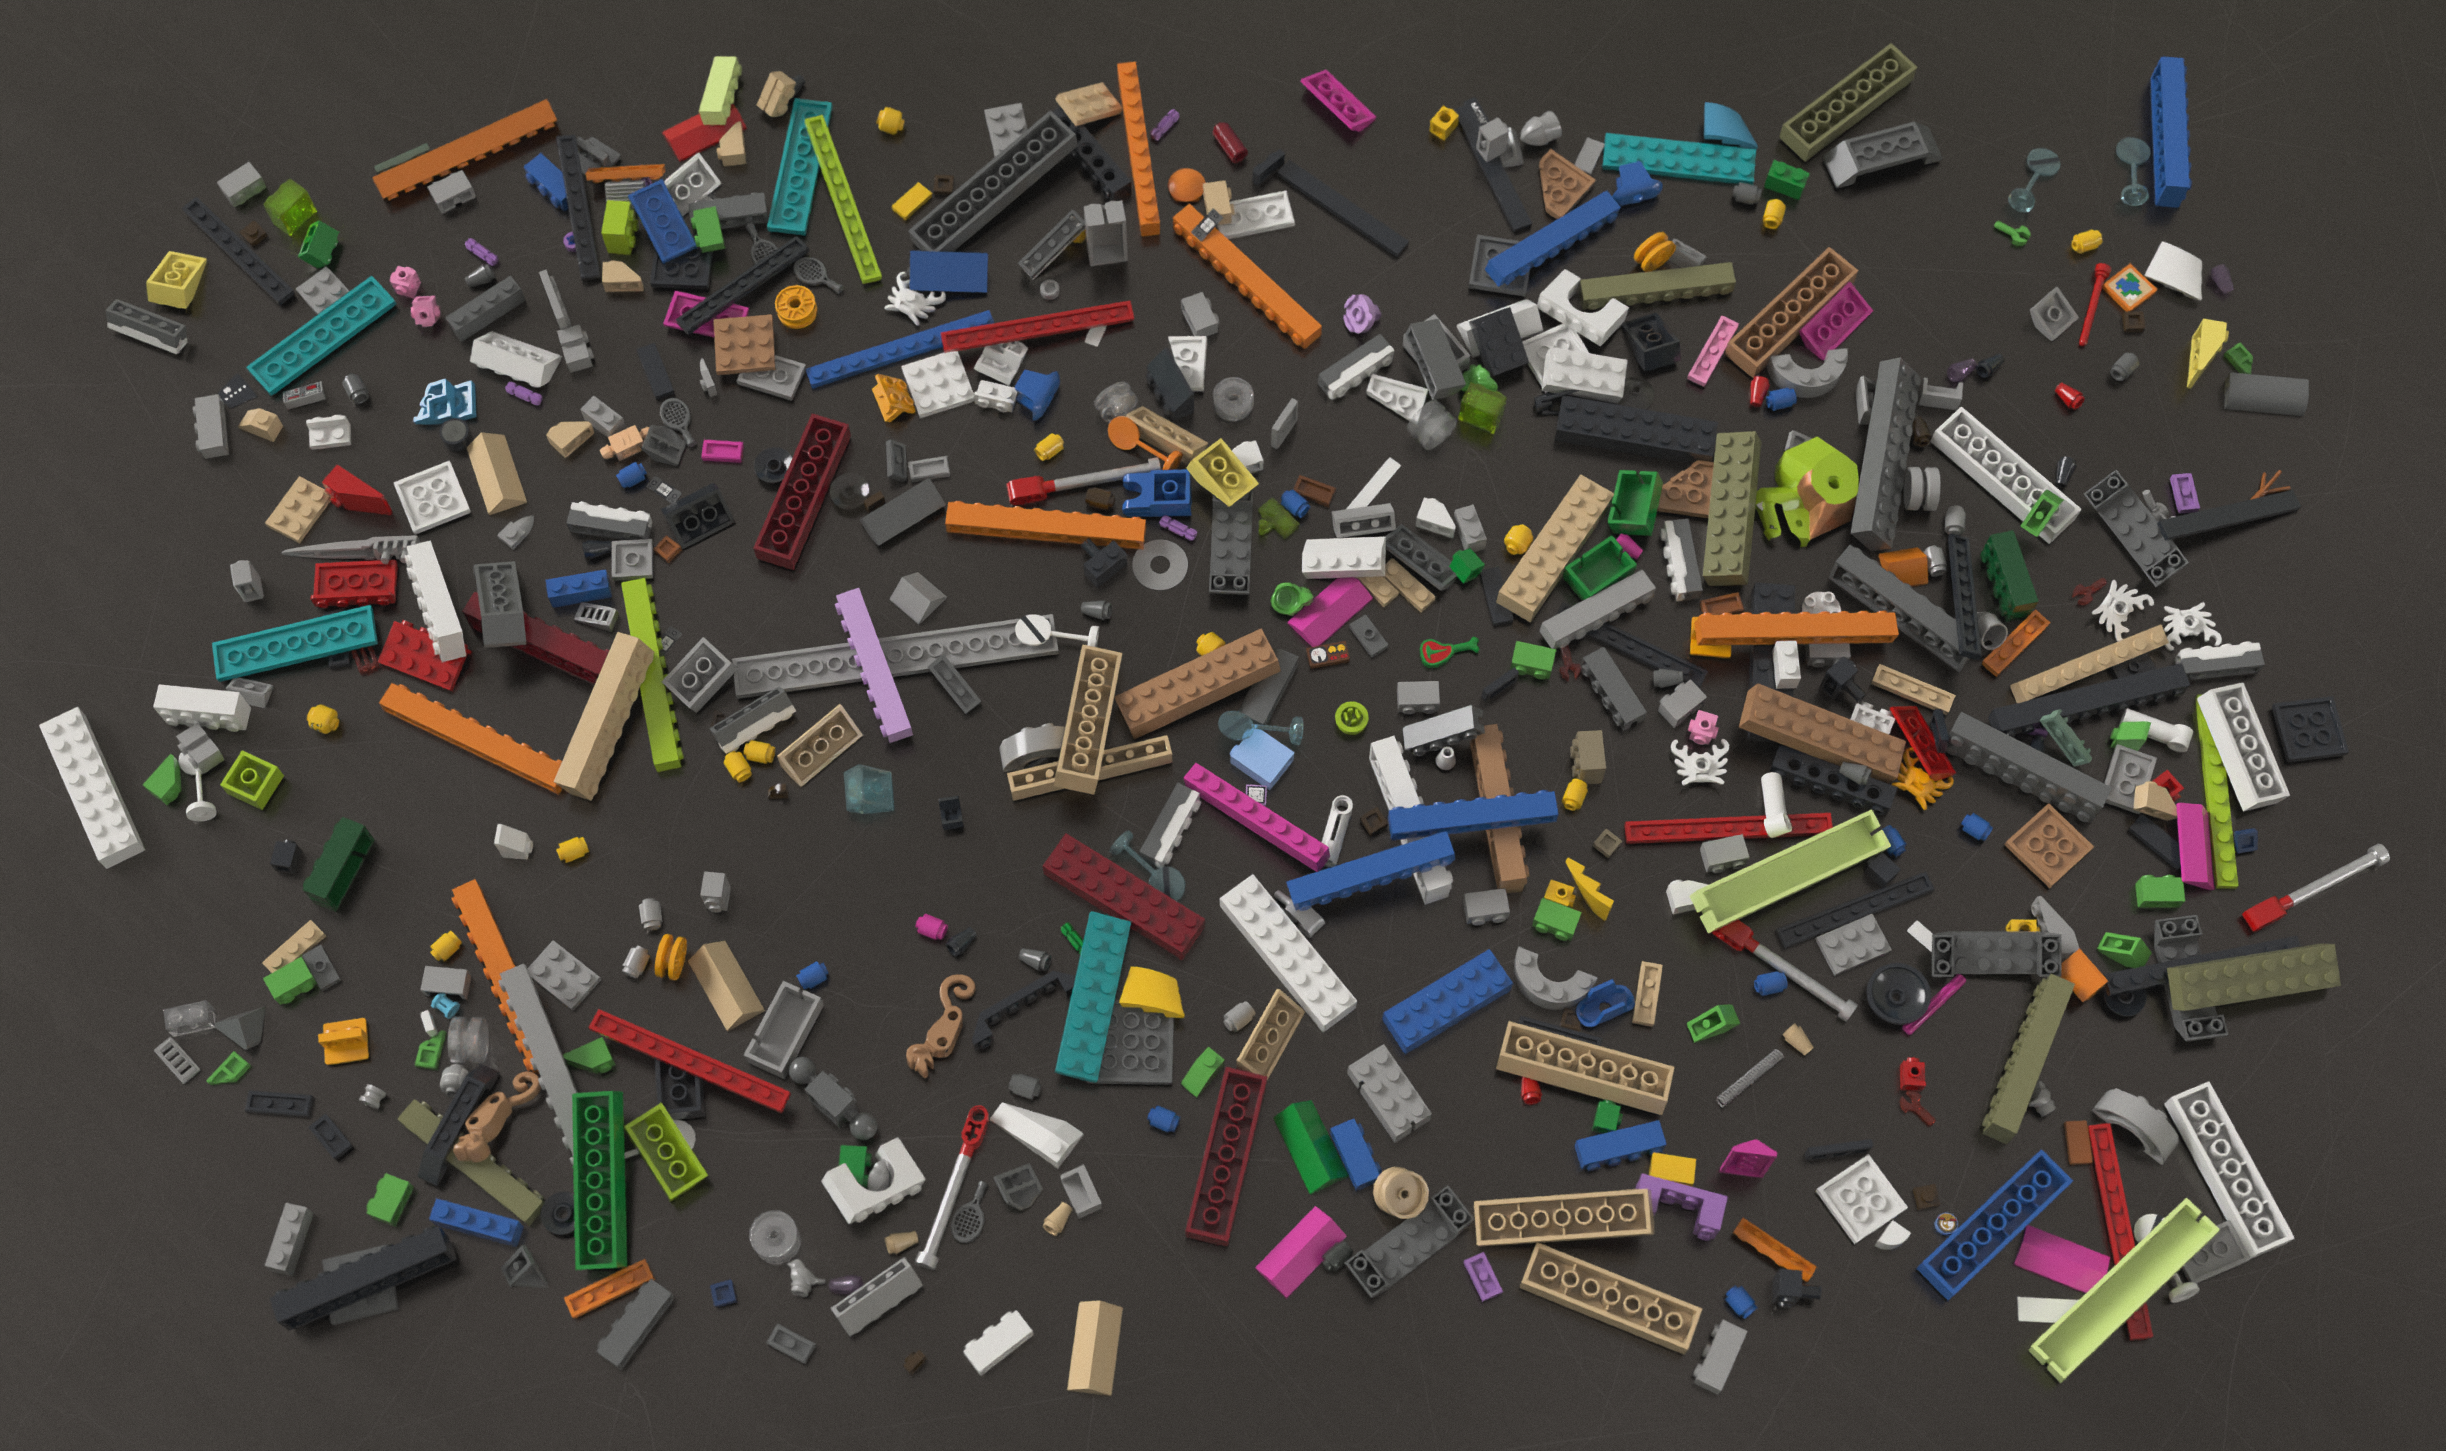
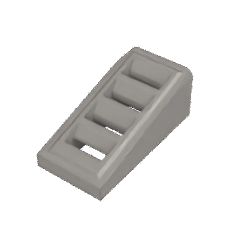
M581 602L574 621L612 632L619 613L614 608ZM584 609H587L585 617H581ZM594 611L593 617L590 619L589 616ZM600 613L601 616L599 620H596L598 614ZM605 615H607V616H608V617H607V620H606V621H603Z
M172 1037L166 1039L154 1050L183 1084L201 1071ZM179 1052L180 1054L170 1062L169 1060ZM183 1059L186 1060L179 1067L175 1068ZM189 1065L192 1066L188 1071L181 1075L180 1072H182L186 1067H188Z

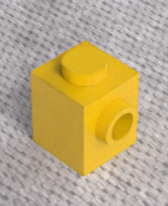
M1551 879L1544 898L1566 907H1572L1576 895L1572 894L1574 887Z

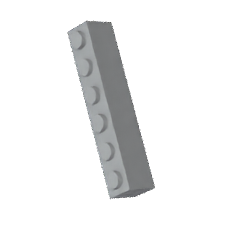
M1640 570L1542 622L1540 633L1552 649L1564 648L1571 640L1584 637L1588 631L1599 629L1603 623L1616 620L1620 614L1633 611L1641 603H1648L1652 600L1656 588L1645 572Z

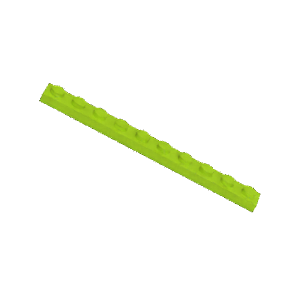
M823 115L805 119V126L862 283L866 284L881 280V272Z
M2197 694L2195 702L2206 806L2209 815L2215 889H2236L2238 887L2226 769L2197 700L2203 694Z

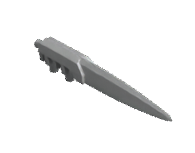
M418 536L372 537L367 540L334 542L284 550L281 554L327 559L365 558V560H374L377 558L383 564H387L391 560L392 555H395L396 559L406 563L404 555H408L407 546L423 542L419 541Z

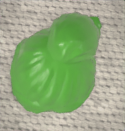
M1473 364L1469 367V370L1463 373L1466 385L1461 390L1464 392L1471 391L1476 395L1484 396L1491 395L1498 389L1497 383L1490 378L1489 371L1483 368L1481 364L1477 367Z
M1286 582L1277 585L1270 601L1275 611L1294 616L1303 606H1308L1313 602V594L1306 587H1299L1293 583Z

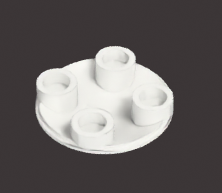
M1832 592L1811 593L1804 599L1802 604V612H1810V614H1818L1823 611L1830 613L1841 612L1840 604Z

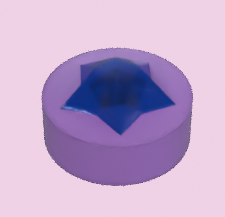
M569 232L564 237V244L567 250L575 252L573 232Z

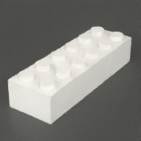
M431 541L407 546L408 555H404L407 567H409L407 568L409 579H412V582H414L412 583L413 591L419 597L417 598L420 610L422 609L424 612L422 613L425 625H428L427 630L430 640H433L435 655H440L442 662L466 656L462 629Z
M2244 683L2211 689L2197 698L2242 810L2247 811L2273 805L2290 796Z

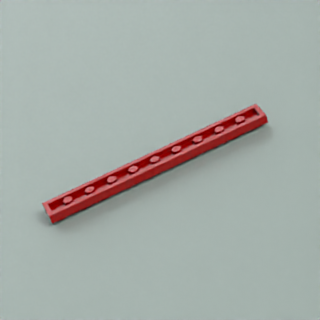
M1124 301L941 332L944 353L1131 322L1134 321L1131 301Z
M1831 813L1789 814L1787 816L1791 822L1792 831L1777 837L1818 835L1833 828ZM1766 816L1625 822L1626 844L1718 840L1742 834L1744 839L1770 837L1764 826Z
M598 1009L589 1026V1029L595 1033L777 1112H783L791 1096V1093L785 1089Z
M2110 1123L2088 1126L2089 1139L2114 1264L2117 1265L2135 1247L2111 1125ZM2145 1303L2126 1321L2130 1341L2153 1338L2147 1303Z

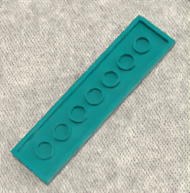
M795 98L767 224L768 231L806 235L820 164L806 129L805 119L823 115L828 128L833 108L831 102Z
M1606 133L1602 169L1619 171L1621 165L1641 161L1648 174L1735 184L1741 182L1753 185L1756 149Z
M370 276L246 368L272 396L394 307L396 302L374 277Z
M371 605L213 642L216 679L219 682L375 645L378 644L373 608Z
M1093 911L1089 913L1055 1073L1096 1083L1098 1080L1131 926L1130 921Z

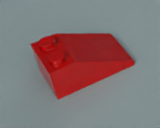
M336 465L322 481L326 489L325 493L331 497L330 501L337 507L342 506L347 510L391 515L393 513L383 494L339 465Z

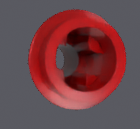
M1755 376L1751 381L1750 404L1752 406H1762L1770 387L1769 379Z
M2064 383L2059 384L2055 389V392L2070 409H2078L2085 401L2083 393Z
M1522 1076L1521 1098L1524 1100V1103L1529 1105L1539 1103L1542 1092L1537 1080Z

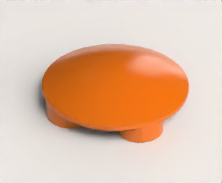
M1181 169L1173 173L1169 178L1168 189L1175 201H1198L1202 198L1203 184L1206 182L1198 171Z

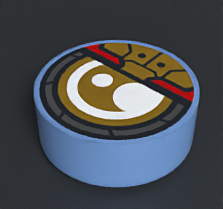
M1942 1213L1935 1220V1228L1941 1235L1949 1236L1957 1230L1958 1221L1951 1213Z

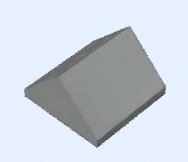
M1865 376L1860 377L1855 389L1859 425L1870 424L1876 382Z
M916 572L901 578L890 601L920 625L947 597L920 573Z

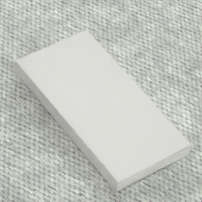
M1287 191L1230 201V204L1234 205L1235 215H1232V223L1217 225V228L1227 239L1295 226Z

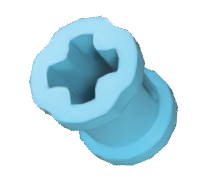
M439 993L433 999L431 1007L439 1009L445 1014L444 1016L447 1019H450L457 1013L460 1004L446 997L445 993Z

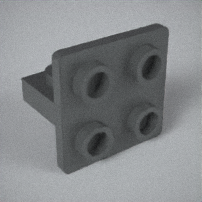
M580 137L576 139L582 174L585 176L589 168L613 167L621 158L618 152L594 137H591L589 140H583Z

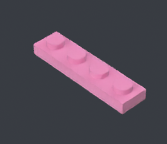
M1721 316L1689 372L1687 379L1705 387L1726 350L1727 343L1735 334L1739 323Z

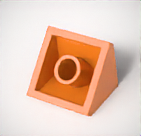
M1918 547L1879 554L1882 568L1892 572L1903 583H1907L1911 587L1928 584L1927 556Z
M2078 949L2061 963V978L2075 984L2072 991L2082 1002L2091 999L2108 982L2081 949Z

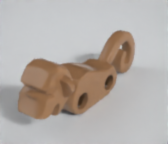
M951 975L943 981L940 987V998L945 1008L943 1016L930 1028L924 1044L911 1045L907 1049L906 1059L909 1067L915 1069L924 1079L928 1076L927 1066L934 1069L933 1057H948L952 1053L963 1027L962 1011L957 1006H952L948 990L953 984H964L968 988L962 990L959 986H956L954 994L960 999L971 998L976 991V985L966 975Z
M528 1071L518 1074L513 1080V1086L521 1094L507 1098L503 1092H496L489 1096L467 1118L465 1125L470 1134L460 1137V1142L453 1149L458 1160L481 1162L488 1158L491 1152L487 1143L499 1134L506 1118L513 1112L512 1107L529 1102L540 1092L541 1086L537 1074ZM530 1081V1082H532L533 1084H532L531 1088L529 1089L527 1083H524V1082ZM494 1098L498 1099V1102L491 1104ZM473 1119L477 1121L476 1124L470 1125Z

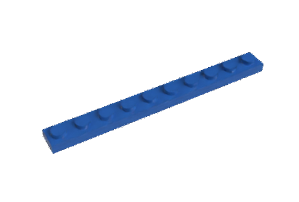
M984 311L805 369L813 389L943 347L941 332L993 324L994 321L990 311Z

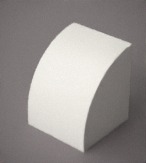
M1892 1220L1874 1246L1884 1250L1895 1249L1902 1245L1911 1233Z

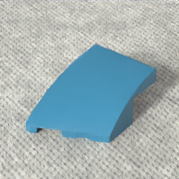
M1705 102L1704 139H1721L1722 144L1740 145V148L1757 150L1758 145L1740 114L1726 106Z
M447 379L428 384L425 396L420 402V412L417 417H414L413 422L415 424L429 425L443 424L452 418L462 420L475 418V384L472 381L453 386Z

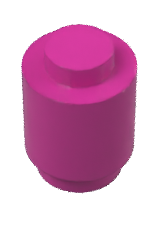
M924 914L923 917L919 916L915 927L918 928L919 934L934 940H943L948 924H945L941 919Z

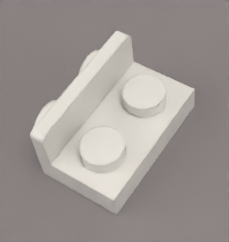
M981 380L977 392L975 391L974 401L980 407L996 408L1001 412H1013L1019 392L1014 387Z
M334 415L327 418L315 417L306 420L309 428L310 448L312 450L351 445V427L346 416Z
M1864 701L1861 704L1856 703L1850 720L1886 734L1890 733L1895 718L1892 717V712L1882 708L1880 712L1872 709V704Z

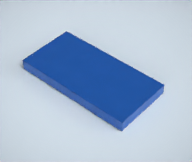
M663 179L628 195L663 264L698 248Z
M910 251V290L987 292L988 253Z

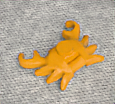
M1912 747L1907 748L1903 753L1906 767L1901 762L1899 770L1902 774L1898 773L1897 779L1900 782H1894L1891 785L1904 791L1908 790L1916 796L1915 799L1926 810V801L1935 803L1936 800L1932 796L1940 797L1943 795V792L1935 789H1949L1953 785L1954 779L1952 776L1948 777V783H1945L1942 779L1936 782L1933 781L1921 768L1914 767L1919 758L1912 759L1909 753H1912L1914 750Z

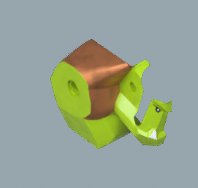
M1815 437L1784 452L1776 464L1774 472L1775 481L1779 487L1760 488L1756 493L1755 509L1758 511L1765 529L1763 533L1767 539L1770 540V538L1781 535L1780 525L1774 505L1779 503L1783 506V512L1791 532L1799 538L1801 547H1805L1812 538L1851 521L1858 494L1859 477L1857 465L1846 455L1819 437Z

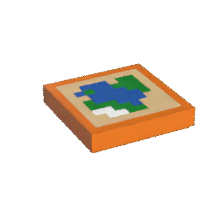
M2131 264L2102 286V289L2126 312H2132L2157 291Z

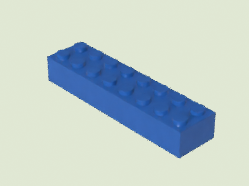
M2161 57L2151 76L2156 206L2179 207L2182 200H2185L2186 193L2191 189L2192 179H2189L2191 163L2188 162L2190 146H2188L2187 141L2189 140L2190 131L2187 130L2189 114H2186L2188 98H2185L2188 84L2185 82L2187 67L2184 66V58Z
M2041 1149L1916 1269L1947 1300L1951 1299L2067 1188L2073 1180Z

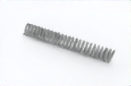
M1774 1049L1772 1053L1767 1055V1058L1765 1057L1762 1062H1759L1757 1066H1754L1752 1070H1749L1747 1074H1744L1742 1078L1732 1084L1727 1091L1717 1097L1718 1104L1724 1108V1105L1727 1106L1729 1101L1732 1102V1099L1734 1100V1097L1737 1098L1739 1093H1742L1744 1089H1747L1749 1085H1752L1754 1081L1762 1077L1764 1072L1767 1073L1769 1068L1772 1069L1774 1064L1777 1065V1062L1784 1058L1782 1052Z

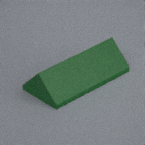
M1312 1100L1293 1103L1273 1117L1310 1195L1349 1177Z

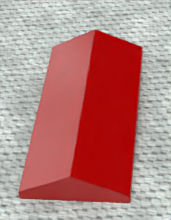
M731 103L730 116L727 117L725 125H703L701 116L698 114L662 133L681 162L719 143L720 139L736 122H741L743 130L747 129L737 108Z
M1917 706L1891 707L1890 711L1932 780L1937 781L1956 774L1945 753L1937 752L1933 733Z

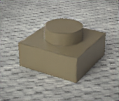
M1605 829L1592 846L1607 858H1610L1622 844V840L1608 829Z

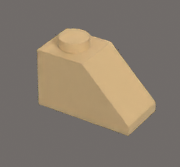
M736 122L720 139V148H717L718 159H722L724 166L746 164L744 134L741 122Z
M603 262L602 284L605 292L644 291L641 277L623 262Z
M258 408L247 411L238 427L274 442L283 425L276 414Z
M560 422L557 426H553L546 436L549 443L566 458L595 432L590 422Z
M2150 781L2136 786L2133 810L2165 821L2177 818V807L2166 788L2157 786V783Z

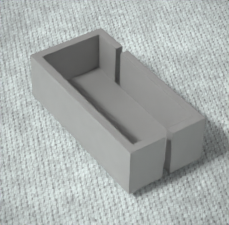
M1110 201L1105 203L1104 206H1101V204L1084 206L1086 245L1090 266L1128 261L1126 218L1123 202Z
M783 981L755 1033L757 1040L752 1038L744 1053L747 1063L785 1079L791 1062L796 1059L824 1006L821 997L805 990L802 993L800 988Z
M1384 1044L1348 1066L1347 1074L1358 1089L1361 1087L1360 1093L1395 1143L1410 1134L1412 1128L1416 1130L1430 1121L1432 1113Z

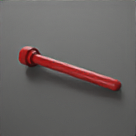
M2099 263L2095 267L2096 282L2080 337V346L2087 345L2104 280L2110 276L2111 267L2104 263Z

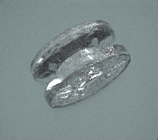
M1235 377L1223 379L1219 382L1213 392V406L1218 416L1224 420L1234 422L1249 416L1254 405L1252 387L1247 381Z
M1119 382L1102 391L1096 398L1094 406L1101 412V417L1104 421L1111 422L1112 419L1118 416H1126L1137 405L1138 397L1132 392V388L1127 382Z

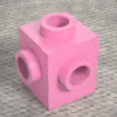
M397 266L396 271L390 277V282L396 294L410 298L415 297L421 281L413 268Z
M415 297L413 300L411 317L415 319V324H422L423 327L433 326L438 317L441 316L440 306L436 304V297Z
M1698 710L1695 720L1691 719L1688 731L1691 732L1689 739L1700 745H1709L1711 738H1716L1719 729L1715 727L1718 716Z

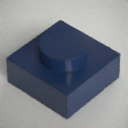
M2255 828L2235 831V851L2243 853L2258 850V831Z
M731 1279L710 1285L716 1308L737 1302Z

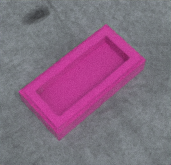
M704 440L702 460L742 463L744 444L743 442Z

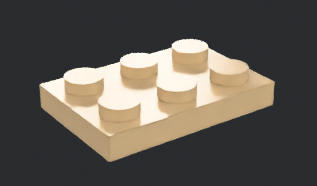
M1103 82L1057 94L1056 101L1075 126L1121 114L1123 109Z
M299 476L265 524L282 535L301 543L330 503L331 497L325 493V489Z

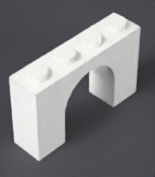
M1564 269L1540 294L1537 307L1601 346L1625 321L1629 307L1612 298L1602 310L1595 313H1585L1575 309L1570 304L1569 299L1577 292L1581 278Z
M899 1138L881 1145L875 1155L878 1161L886 1160L890 1176V1186L884 1191L873 1192L860 1186L845 1163L827 1171L822 1183L848 1224L854 1221L861 1222L868 1217V1214L872 1212L879 1213L886 1208V1205L893 1203V1205L904 1199V1196L908 1194L913 1196L922 1189L921 1186L925 1178Z

